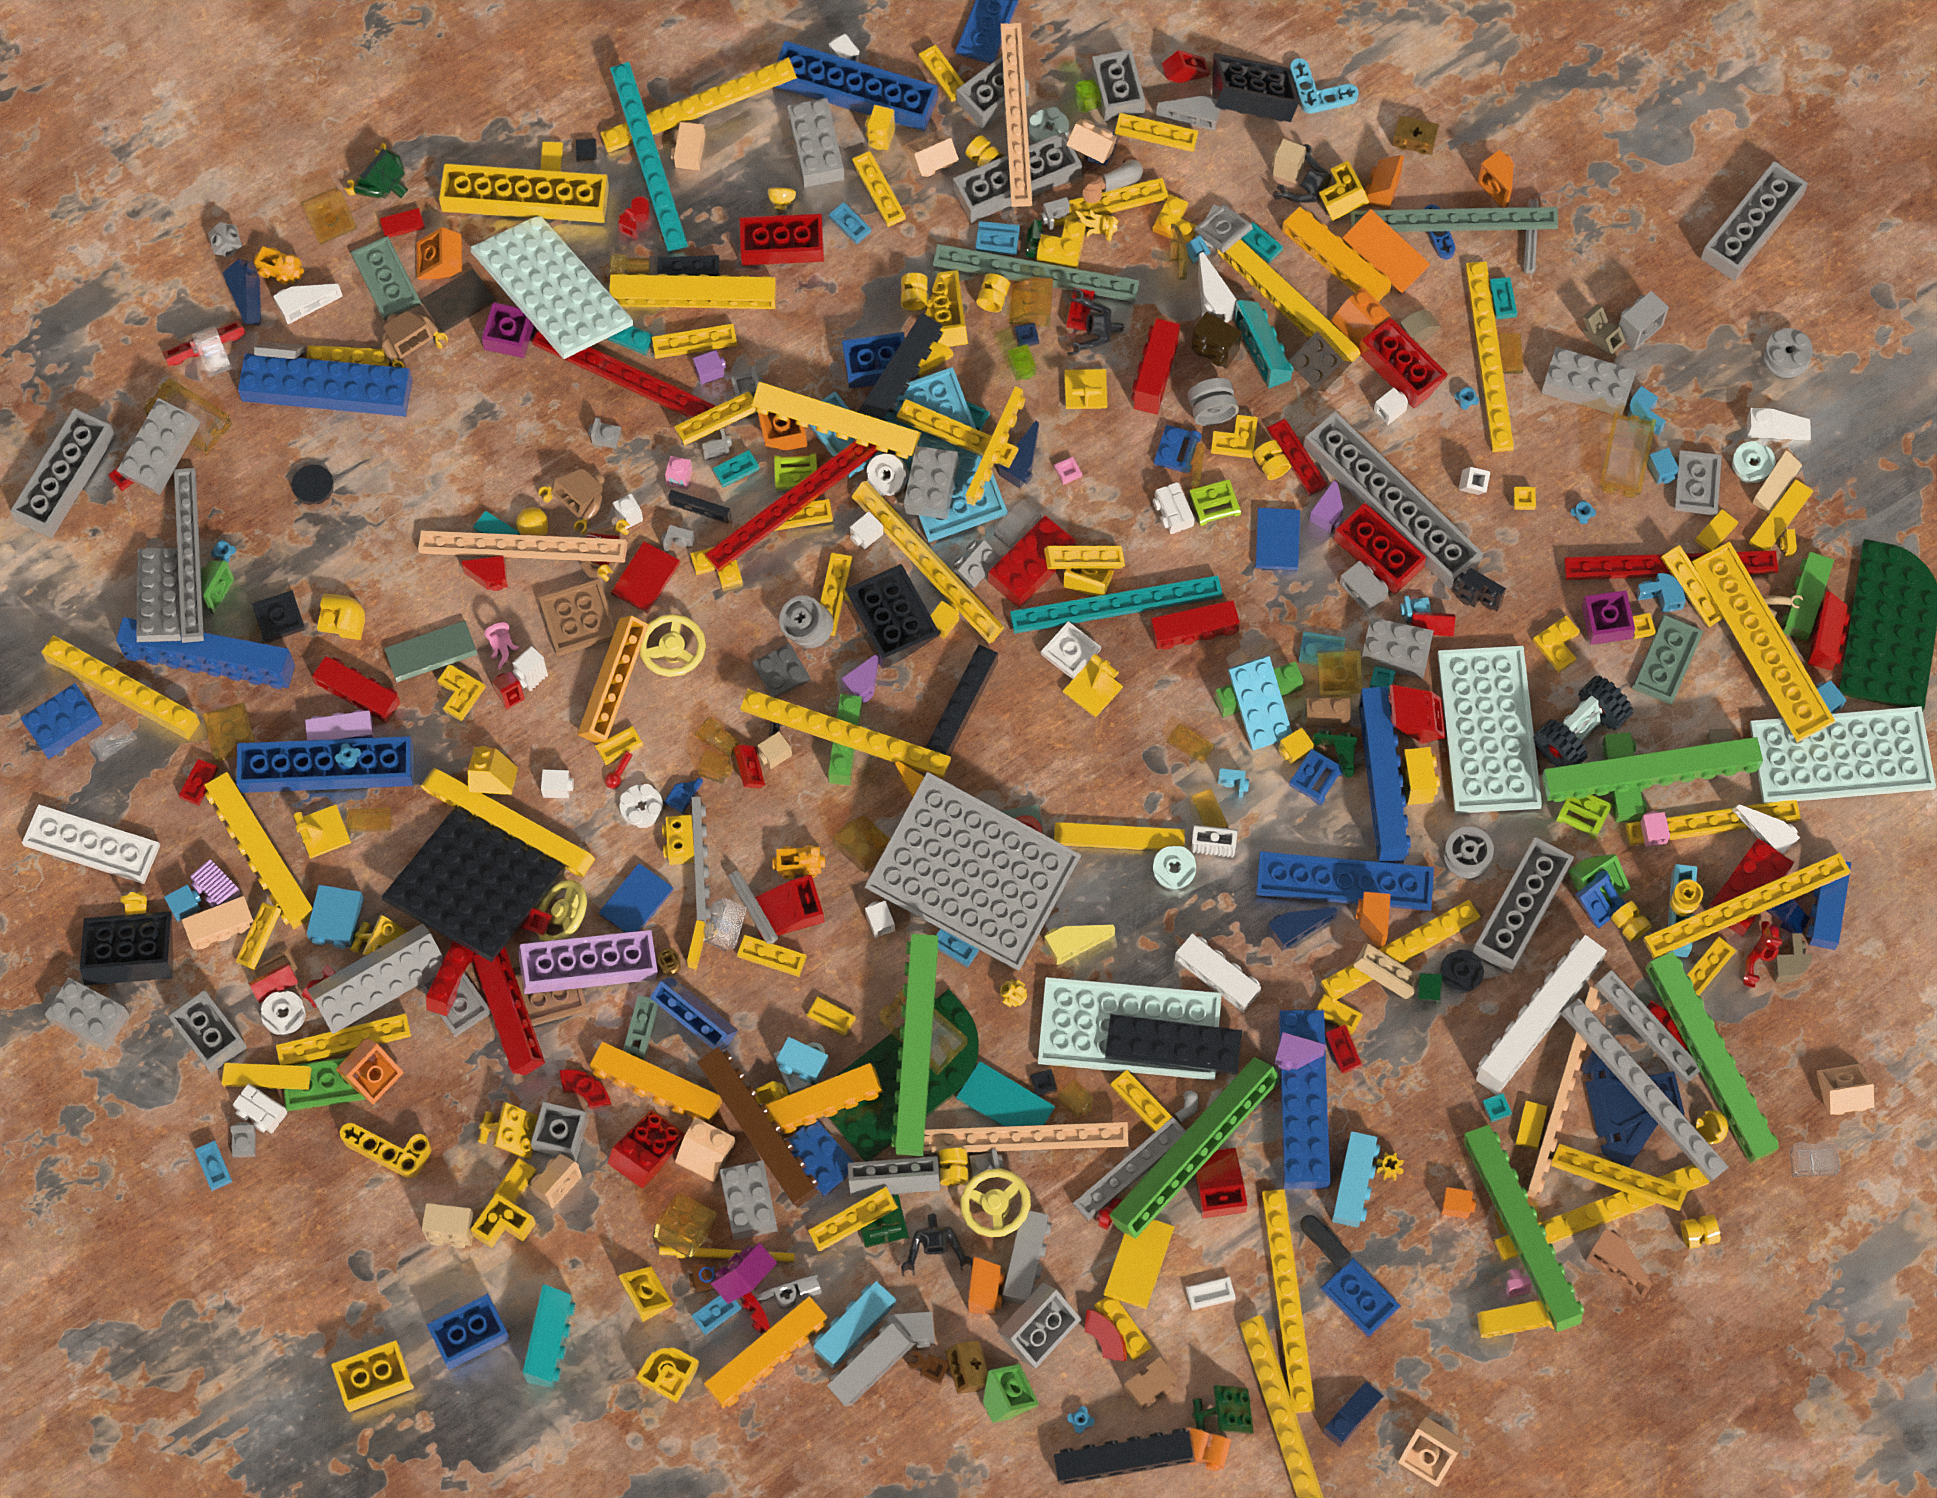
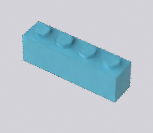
M1675 864L1671 873L1670 899L1679 882L1683 880L1696 881L1697 867ZM1669 900L1668 927L1694 916V914L1690 916L1677 915L1672 910ZM1692 943L1671 952H1674L1678 957L1688 958L1692 949Z
M1351 1131L1332 1222L1357 1228L1360 1221L1365 1222L1367 1208H1363L1364 1201L1369 1200L1372 1187H1368V1181L1374 1178L1376 1166L1372 1165L1373 1157L1378 1158L1380 1145L1376 1144L1377 1137Z
M877 1281L873 1285L868 1284L862 1290V1296L857 1301L853 1300L848 1304L845 1309L847 1312L841 1318L837 1316L829 1325L831 1328L825 1334L822 1332L814 1340V1352L833 1369L847 1357L896 1305V1299Z

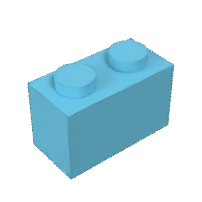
M788 1037L776 1061L779 1070L788 1075L793 1073L807 1084H811V1082L818 1084L829 1059L827 1054Z

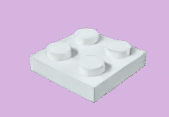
M1068 621L1044 647L1041 655L1071 679H1074L1087 665L1091 657L1095 653L1098 654L1100 652L1101 646Z

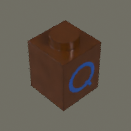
M718 1261L691 1266L692 1273L688 1274L690 1287H695L696 1293L716 1290L711 1283L716 1278L715 1273L720 1269Z

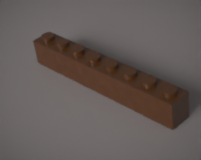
M719 1047L715 1048L698 1060L697 1064L791 1202L799 1208L820 1193L816 1188L819 1183L811 1173L807 1175L804 1170L806 1164L799 1155L797 1157L794 1156L792 1153L794 1147L788 1138L783 1140L779 1134L782 1129L775 1120L771 1122L768 1118L769 1110L763 1102L759 1104L755 1099L758 1094L751 1085L747 1087L743 1081L746 1077L739 1067L734 1068L731 1063L734 1059L727 1050L723 1052Z

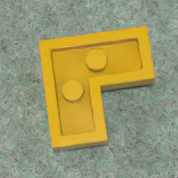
M1169 195L1153 226V232L1183 244L1194 239L1196 235L1194 228L1197 225L1182 220L1188 207V202Z
M1237 415L1235 433L1214 431L1211 453L1253 458L1258 417Z
M712 548L690 553L696 575L716 570L705 558V554ZM736 560L718 573L722 588L743 583Z
M1566 615L1534 637L1532 642L1557 672L1560 673L1576 662L1577 658L1565 644L1579 635L1580 630Z
M450 664L437 680L439 685L453 692V695L443 707L444 712L460 721H463L486 688L485 684Z

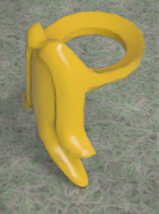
M1090 209L1089 214L1094 219H1087L1080 211H1076L1081 222L1086 223L1088 227H1092L1087 230V237L1092 233L1105 234L1106 241H1111L1112 234L1117 231L1116 224L1119 222L1117 218L1110 215L1095 214Z
M130 892L128 895L120 897V901L125 904V915L146 913L147 897L143 892H138L137 894Z

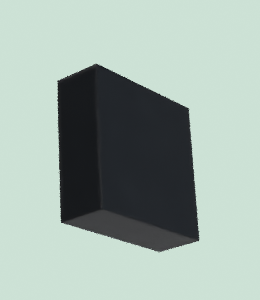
M596 139L576 140L577 161L597 160Z
M1052 1069L1030 1074L1035 1095L1043 1096L1058 1092Z

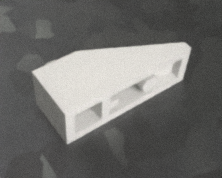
M338 284L294 286L280 290L273 297L286 323L290 324L343 296Z
M1751 408L1747 417V438L1810 440V419L1775 409Z
M1740 804L1732 809L1757 838L1782 854L1800 838L1797 835L1798 831L1790 823L1786 824L1784 821Z

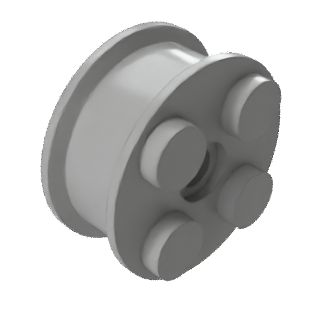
M1780 329L1773 333L1767 342L1764 352L1765 364L1773 374L1779 377H1797L1805 372L1809 366L1813 352L1812 343L1807 335L1797 329Z
M1471 826L1461 827L1455 830L1447 840L1444 850L1445 864L1453 874L1459 877L1476 878L1485 873L1491 864L1494 854L1493 842L1488 834L1479 828Z

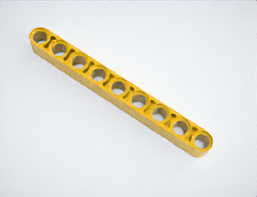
M1241 239L1224 253L1217 249L1218 254L1309 339L1317 331L1324 332L1352 362L1361 355L1359 349L1352 341Z
M432 768L421 784V788L430 795L454 808L457 805V807L460 806L468 810L473 816L475 814V817L478 816L486 820L490 825L493 824L494 827L496 826L504 830L509 835L511 834L512 837L522 840L527 845H531L530 847H534L545 855L547 854L549 857L566 865V870L576 876L583 878L595 860L587 851L486 795L469 792L468 785L439 769Z

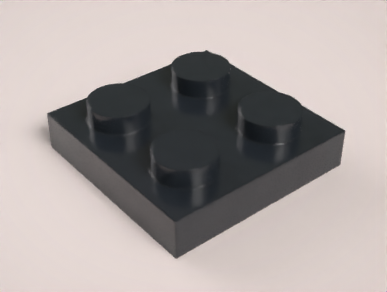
M293 590L252 603L265 643L306 630Z

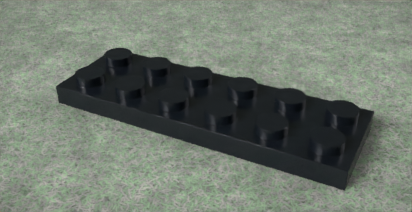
M1110 1014L1105 1059L1237 1075L1242 1030Z

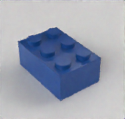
M904 332L842 341L849 389L876 384L905 339Z
M76 683L20 718L48 760L103 724Z
M488 1294L427 1324L448 1370L510 1340Z

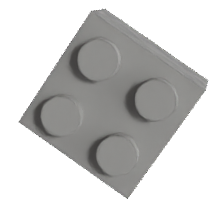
M1652 291L1646 296L1644 294L1641 295L1633 307H1627L1620 315L1621 320L1618 326L1621 328L1625 343L1633 351L1663 327L1669 309Z
M543 1102L531 1141L533 1151L556 1157L562 1154L573 1161H577L589 1120L587 1113Z

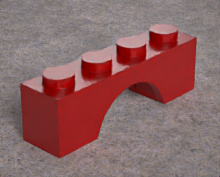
M455 941L452 942L426 995L427 1010L446 1017L448 1016L456 1000L461 978L470 963H474L473 956L476 953Z

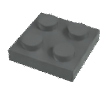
M790 643L752 662L770 696L778 698L810 681V676Z

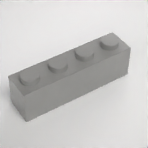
M938 1156L848 1163L851 1197L870 1196L885 1187L889 1189L891 1194L940 1191Z
M1029 1211L1026 1220L1018 1228L1004 1287L1003 1301L1022 1305L1038 1288L1034 1286L1035 1279H1040L1042 1265H1039L1040 1257H1045L1047 1249L1044 1239L1045 1235L1050 1236L1052 1223L1049 1222V1215Z
M898 1323L885 1324L879 1330L880 1335L875 1340L872 1338L867 1341L862 1347L864 1350L859 1355L855 1354L846 1362L848 1366L843 1371L838 1370L831 1376V1382L827 1386L844 1406H852L916 1344Z

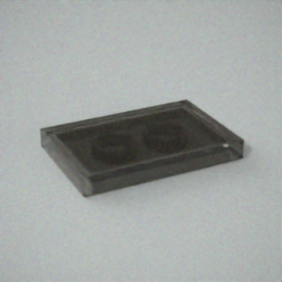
M473 268L420 299L422 305L443 333L495 302V298Z

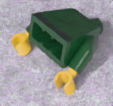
M384 143L380 144L382 150L374 149L376 157L356 181L358 184H355L353 180H348V184L352 187H344V190L351 196L358 194L373 198L382 197L384 199L392 191L399 198H402L409 189L400 183L405 175L400 155L387 149Z

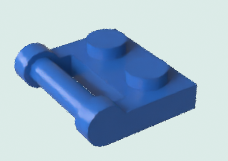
M1166 425L1154 465L1183 473H1190L1192 468L1191 461L1202 434L1197 431H1187ZM1184 439L1189 440L1183 462H1178L1177 459Z
M1311 749L1289 782V786L1311 798L1316 804L1322 805L1337 777L1342 775L1341 766ZM1328 768L1331 772L1319 791L1313 790L1324 770Z
M1607 871L1599 872L1592 882L1575 894L1591 922L1598 929L1607 923L1618 909L1626 904L1624 899L1619 897L1610 882V876ZM1602 886L1604 887L1610 899L1612 900L1611 906H1609L1608 902L1606 901L1605 897L1600 891V888Z

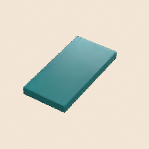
M981 1061L956 1097L958 1101L1001 1127L1045 1125L1055 1110L1054 1105Z

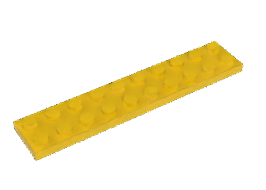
M1728 542L1692 561L1693 566L1699 573L1716 606L1795 741L1798 743L1835 723L1834 717L1732 544Z

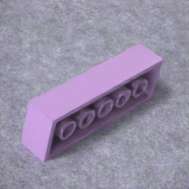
M651 930L520 944L518 951L524 994L655 980L657 975Z

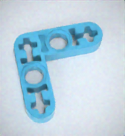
M1301 58L1292 61L1290 71L1300 106L1305 113H1316L1348 106L1357 101L1359 92L1355 85L1345 84L1317 91L1307 61ZM1297 66L1302 69V76H1300L1299 70L1296 69ZM1306 82L1310 85V88L1306 90L1301 89L1299 84ZM1346 92L1352 94V97H1349V95H1347ZM1308 95H1310V101L1311 103H1313L1312 106H1310V104L1307 103ZM1332 95L1335 101L1327 102L1324 97Z

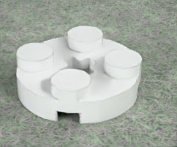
M894 454L875 456L867 467L869 479L867 481L880 495L892 496L899 493L906 485L909 477V470L906 468L904 461ZM884 470H886V471H889V470H890V472H891V474H890V475H891L890 479H889V478H887L886 480L884 479V477H885V474L883 473Z
M649 784L632 786L620 797L619 806L623 819L628 824L639 828H646L655 824L663 811L661 795ZM639 802L647 804L645 805V810L642 811L640 808L636 809L635 806Z
M290 991L272 993L264 1000L261 1007V1019L264 1026L270 1032L281 1036H288L290 1033L297 1031L302 1026L306 1017L302 1000L298 995ZM287 1008L288 1015L286 1017L280 1018V1014L278 1011L280 1009L285 1010Z

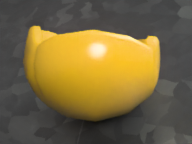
M529 507L520 511L516 519L517 531L520 532V535L544 536L548 532V519L540 508Z
M1705 1111V1115L1698 1117L1696 1120V1130L1708 1144L1720 1143L1725 1139L1728 1132L1727 1119L1720 1111Z

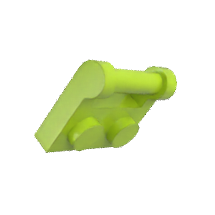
M810 453V456L791 457L774 455L776 491L791 490L816 471V453ZM810 464V467L781 468V465Z
M1230 479L1189 490L1200 526L1207 525V522L1232 515L1234 517L1241 515ZM1226 503L1231 505L1229 508L1204 514L1203 511Z
M1591 794L1582 799H1576L1575 797L1567 798L1556 822L1561 824L1564 822L1589 834L1591 838L1596 840L1612 804ZM1568 810L1596 822L1595 826L1593 827L1567 815Z

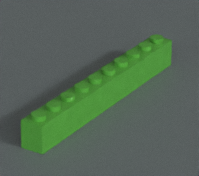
M1758 737L1544 769L1542 780L1547 801L1561 802L1571 797L1582 799L1590 794L1601 796L1608 794L1610 791L1626 792L1636 787L1647 789L1656 784L1667 786L1676 781L1687 783L1695 778L1711 779L1716 775L1722 774L1724 776H1732L1741 771L1752 773L1760 769L1763 757Z
M912 934L911 941H907L906 954H910V962H905V975L908 976V983H904L903 997H907L906 1005H902L901 1018H905V1026L900 1027V1039H904L903 1047H899L898 1061H902V1069H897V1082H900V1090H896L895 1104H899L898 1112H894L893 1125L897 1126V1134H892V1147H896L897 1155L923 1156L939 944L938 935Z
M1674 952L1650 961L1645 969L1749 1163L1751 1164L1773 1154L1779 1148L1777 1137L1774 1133L1770 1132L1765 1115L1760 1113L1757 1108V1101L1754 1095L1749 1093L1744 1076L1739 1074L1736 1069L1735 1060L1731 1054H1728L1723 1037L1715 1030L1714 1021L1710 1015H1707L1702 998L1695 993L1691 978L1686 976L1682 961Z
M1256 1057L1245 1066L1109 1215L1117 1229L1134 1239L1141 1234L1280 1081L1273 1066Z
M1490 1125L1465 1133L1464 1145L1556 1333L1581 1324L1582 1314H1584L1583 1306L1574 1297L1575 1291L1570 1281L1567 1282L1564 1277L1565 1270L1562 1263H1557L1554 1257L1556 1256L1555 1249L1551 1243L1548 1244L1545 1238L1546 1231L1543 1225H1539L1536 1220L1537 1213L1533 1205L1529 1206L1527 1202L1528 1196L1525 1188L1520 1187L1517 1182L1519 1181L1518 1174L1514 1168L1511 1169L1508 1163L1510 1162L1506 1150H1502L1499 1145L1500 1138L1496 1131L1493 1132Z

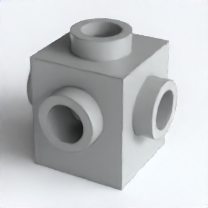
M219 222L208 233L214 254L231 257L242 246L236 225Z

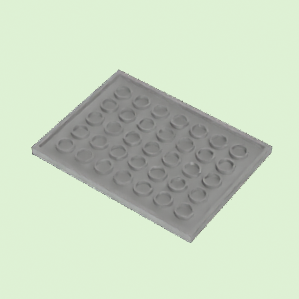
M927 772L865 888L1019 971L1081 855Z

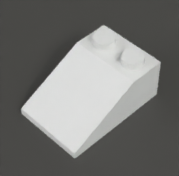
M1202 252L1199 254L1198 263L1201 316L1203 317L1207 311L1227 323L1234 319L1236 298Z

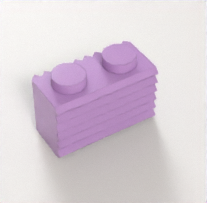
M211 859L190 876L193 881L191 886L197 893L203 892L207 896L205 900L212 908L237 899L241 895L238 887Z

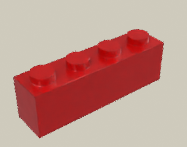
M1234 600L1151 618L1150 623L1156 649L1162 648L1163 650L1171 649L1174 645L1179 644L1190 645L1201 639L1205 641L1212 640L1219 635L1230 636L1239 631L1240 627Z
M325 656L312 675L315 685L359 709L370 711L372 716L386 724L400 705L398 693L394 689L380 686V683L374 678L362 676L359 670L353 667L349 669L344 666L342 661L335 657L331 659Z

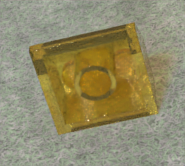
M337 186L300 202L305 217L319 244L357 229L344 196Z
M1032 277L1012 285L1009 324L1025 325L1035 323V326L1050 327L1053 278Z
M863 815L843 826L833 836V845L865 874L880 860L891 839Z

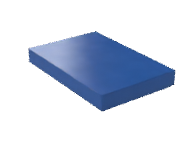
M1258 508L1255 568L1298 570L1300 510Z
M639 863L598 913L623 933L641 931L674 889Z
M1354 1258L1320 1289L1368 1338L1401 1307Z

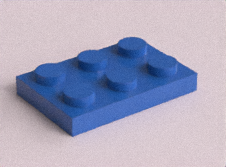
M818 1121L811 1125H805L788 1139L794 1147L792 1153L795 1157L799 1155L806 1164L805 1172L807 1175L811 1173L819 1183L816 1188L823 1196H826L848 1177V1163H855Z

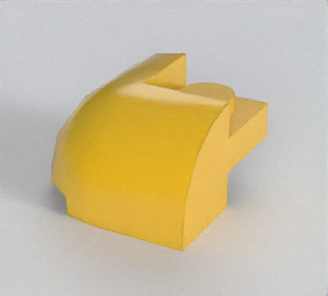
M324 593L320 602L321 611L317 630L339 634L341 638L361 640L365 624V611L362 605L356 599L347 595Z
M672 1347L662 1348L653 1352L647 1358L636 1379L651 1391L678 1403L687 1385H690L694 1378L699 1361L679 1349Z

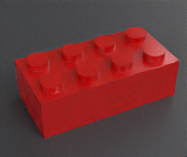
M822 214L741 217L740 244L742 266L824 262Z
M1156 318L1154 326L1150 325L1147 335L1148 341L1144 344L1142 352L1143 358L1139 362L1137 369V379H1134L1131 401H1134V409L1158 415L1179 343L1180 324Z
M1366 503L1362 504L1335 530L1334 541L1355 560L1368 565L1372 569L1373 575L1378 580H1383L1388 589L1395 595L1425 567L1427 557Z
M1044 515L988 572V583L1020 609L1058 570L1047 569L1044 548L1047 546H1076L1077 541Z
M1757 838L1710 903L1708 909L1787 876L1795 862ZM1759 914L1733 924L1728 928L1743 937Z

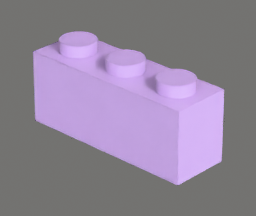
M363 709L348 714L335 713L328 717L314 716L311 719L305 720L307 741L375 738L371 713Z

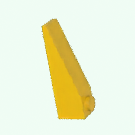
M958 270L937 273L932 288V295L930 300H928L926 313H924L943 325L941 331L944 333L938 342L947 347L968 344Z

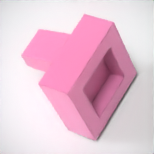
M1519 1268L1510 1270L1511 1276H1509L1506 1287L1508 1297L1513 1298L1531 1293L1532 1282L1529 1276L1522 1277Z

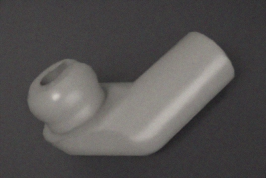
M1191 1090L1186 1091L1183 1095L1185 1100L1184 1108L1175 1113V1117L1180 1123L1197 1112L1199 1098Z

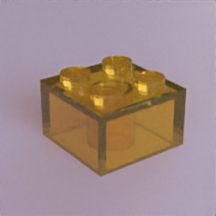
M1359 648L1316 651L1318 693L1320 696L1361 693L1363 687Z
M244 702L202 714L211 750L216 761L237 756V743H256L250 716Z
M678 1191L656 1221L652 1238L691 1259L713 1229L717 1212Z

